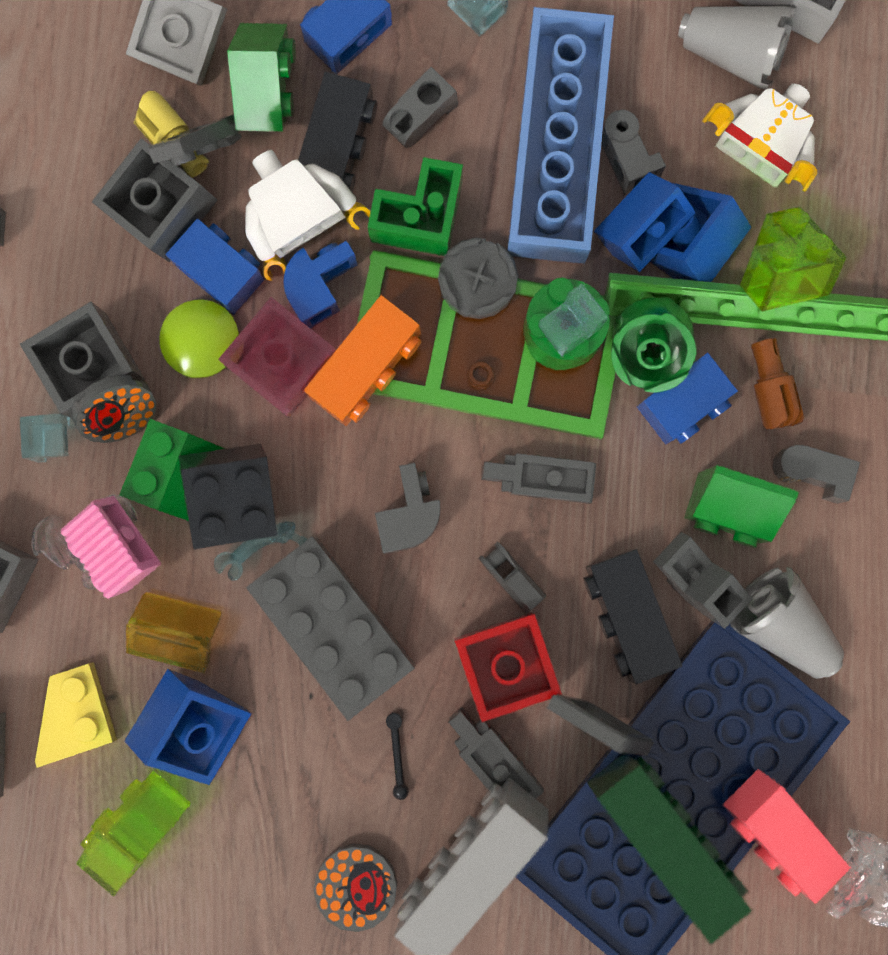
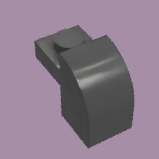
M415 463L399 466L407 506L375 513L383 554L408 550L423 544L431 537L439 523L440 500L423 502L422 496L430 495L426 472H417Z
M680 532L653 561L668 578L666 581L676 592L700 613L724 629L753 599L730 572L712 563L694 540L683 532Z

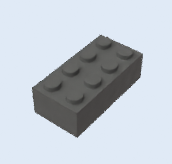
M311 536L246 587L347 721L415 669L416 664L317 537Z

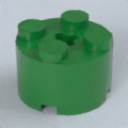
M556 278L551 283L543 286L532 298L523 324L524 338L531 356L543 366L554 370H567L590 361L605 340L609 330L610 309L608 303L596 289L579 280ZM564 320L571 323L567 331L559 328Z
M668 297L642 299L625 308L615 319L612 332L611 359L614 370L619 378L630 386L632 384L643 388L646 392L652 393L670 390L684 381L696 357L694 328L686 311ZM651 342H654L656 345L660 344V346L653 348Z

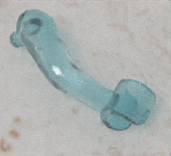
M285 521L276 524L277 536L244 541L232 553L223 552L219 554L214 560V568L218 574H221L227 565L232 564L228 571V578L231 581H236L243 573L241 564L262 547L274 543L284 544L290 539L301 545L307 538L294 532L296 526L294 522Z

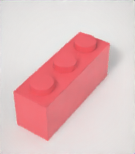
M759 769L723 804L735 818L730 823L732 828L747 843H750L752 840L755 841L758 846L753 850L754 853L772 871L776 867L781 871L776 878L795 897L801 892L816 905L851 869L786 790Z

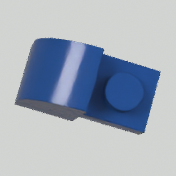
M347 240L339 245L331 243L317 253V258L314 260L310 259L303 247L293 255L286 266L283 281L285 294L306 331L340 312L337 302L326 283L358 265L355 253Z

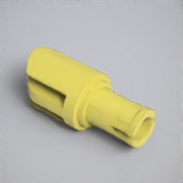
M147 91L142 96L134 124L152 145L189 130L188 125L162 95L155 91ZM195 151L196 159L180 164L191 178L201 174L209 163L203 154L196 155Z

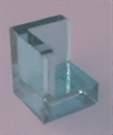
M581 283L568 293L562 305L539 321L538 327L561 357H563L599 331L605 324L608 316Z
M62 414L20 417L22 458L40 463L46 462L47 458L69 456L67 429L76 428L73 419Z

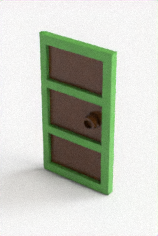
M373 250L370 255V266L357 324L382 295L420 325L421 334L418 338L422 340L418 349L408 360L402 357L395 365L393 370L396 371V375L383 391L377 388L373 394L600 440L603 438L616 373L612 364L611 348L613 327L618 316L609 315V330L606 338L590 361L567 370L550 369L537 362L531 356L523 333V324L529 304L534 295L547 284L517 279L516 292L506 308L494 316L482 319L469 318L452 310L442 298L438 284L441 263ZM564 320L559 328L567 331L571 323Z

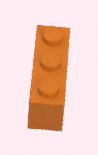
M381 295L303 391L310 399L344 426H347L351 420L357 423L371 406V403L367 400L378 388L380 391H383L395 377L396 371L393 370L395 365L402 357L408 360L422 342L418 338L421 334L420 325Z

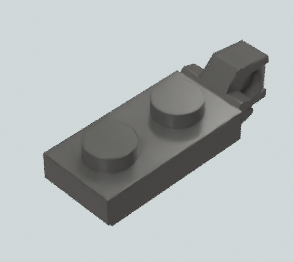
M234 114L148 146V151L153 163L170 159L172 166H177L196 159L194 151L196 155H202L233 145L242 136L238 130H235Z
M516 453L515 456L505 455L504 464L484 462L481 480L502 482L501 491L511 493L510 495L591 504L593 501L596 463Z
M463 707L449 717L448 723L460 736L454 742L459 749V755L488 790L496 783L501 787L510 777L535 799L544 793L542 785L492 725L489 726L486 721L481 722V720L475 723Z

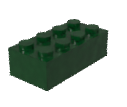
M623 753L587 782L603 807L710 945L753 911L743 899L749 893L747 888L721 859L715 862L721 855L694 824L689 828L687 827V824L693 819L668 790L664 793L659 791L665 783L641 756L634 760L629 754Z

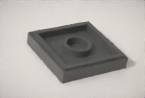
M557 694L552 696L547 706V709L618 753L648 755L654 743L648 736L587 700Z

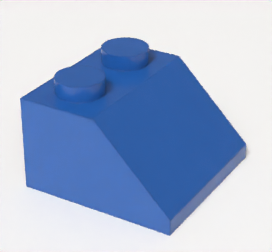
M673 183L679 186L696 213L654 256L650 263L673 279L712 282L749 232L751 225L733 196Z
M167 669L124 742L144 765L210 785L252 713L204 683Z

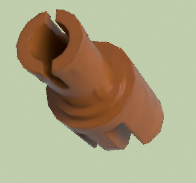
M770 338L751 344L760 378L756 380L757 384L753 386L763 426L766 429H777L799 425L803 422L804 414L794 375H789V372L784 371L777 338Z

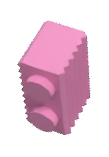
M115 496L94 500L61 529V534L66 536L65 541H67L71 553L80 558V562L85 564L84 568L89 571L93 585L103 592L104 597L108 599L131 590L161 565V562Z

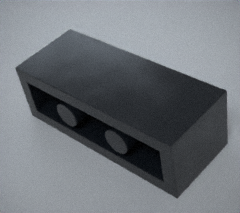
M324 72L298 161L303 166L315 164L338 175L352 193L356 180V175L352 174L356 160H362L366 148L367 138L363 137L366 124H373L377 111V101L373 100L370 83Z
M637 549L626 551L587 566L588 576L583 577V581L591 600L598 598L603 614L598 616V620L607 639L613 637L618 653L613 654V659L622 678L628 676L629 681L639 684L683 667Z

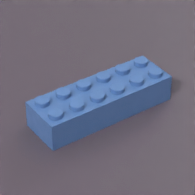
M534 7L507 246V251L511 256L585 264L591 251L614 15Z

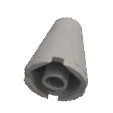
M789 6L694 7L691 14H684L678 38L683 39V47L759 89L766 90L772 87L774 81L768 80L767 77L771 75L772 70H779L793 25L785 23L786 18L795 16L796 10Z
M786 567L787 572L774 568L759 576L746 587L745 590L753 599L730 623L731 627L740 635L813 678L835 675L843 665L844 650L798 574L792 568Z

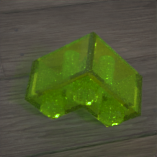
M801 207L767 213L740 286L762 312L828 296L835 285L847 256Z
M155 771L143 782L136 778L119 797L123 803L114 812L108 807L90 827L92 831L80 844L85 850L76 865L113 897L142 866L152 850L174 827L191 805V802Z

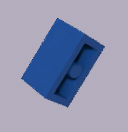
M326 0L322 5L312 7L304 16L303 22L300 23L304 42L335 74H338L392 25L391 6L386 0Z
M648 172L594 230V233L612 256L640 272L696 212L679 186Z
M197 218L165 255L179 270L234 315L264 281V278L257 269L261 264L244 248L237 252L227 243L231 238L216 224L212 223L207 227Z
M706 353L693 363L688 372L689 374L682 383L670 390L653 393L637 406V409L665 445L674 439H677L682 444L700 430L696 424L707 414L713 420L732 406L728 398L738 392V390L709 353Z

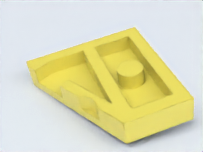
M94 662L49 677L35 759L37 768L117 740Z

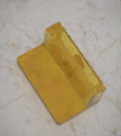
M146 592L142 595L126 625V653L205 673L210 663L211 640L221 620V611Z

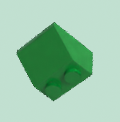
M150 419L119 496L188 521L178 456L226 448Z
M716 465L698 473L684 518L694 521L693 528L712 535H717L719 530L734 534L732 541L756 548L758 543L773 541L797 500L799 491Z

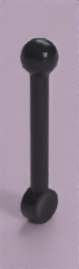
M391 713L386 718V725L391 729L396 780L393 796L398 800H404L407 798L409 790L404 785L399 735L402 717L398 713Z

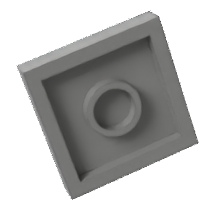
M142 0L126 55L202 86L227 9L209 0Z

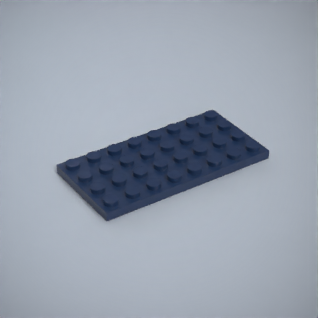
M711 621L680 659L683 667L673 670L668 674L628 724L651 738L652 742H654L648 755H629L634 760L641 756L646 763L650 764L665 783L659 791L664 793L668 790L674 799L676 798L693 819L687 824V827L689 828L694 824L721 855L715 862L721 859L733 871L754 845L755 841L752 840L750 843H747L732 828L730 823L735 818L723 804L758 769L780 784L792 796L850 721L756 643L737 633L730 624L724 629ZM609 748L549 822L547 840L515 877L606 955H667L692 924V920L587 784L590 779L623 754Z

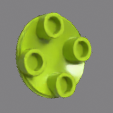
M198 299L182 303L168 314L162 324L159 337L162 355L175 371L188 378L213 376L224 370L239 354V331L232 315L215 302Z

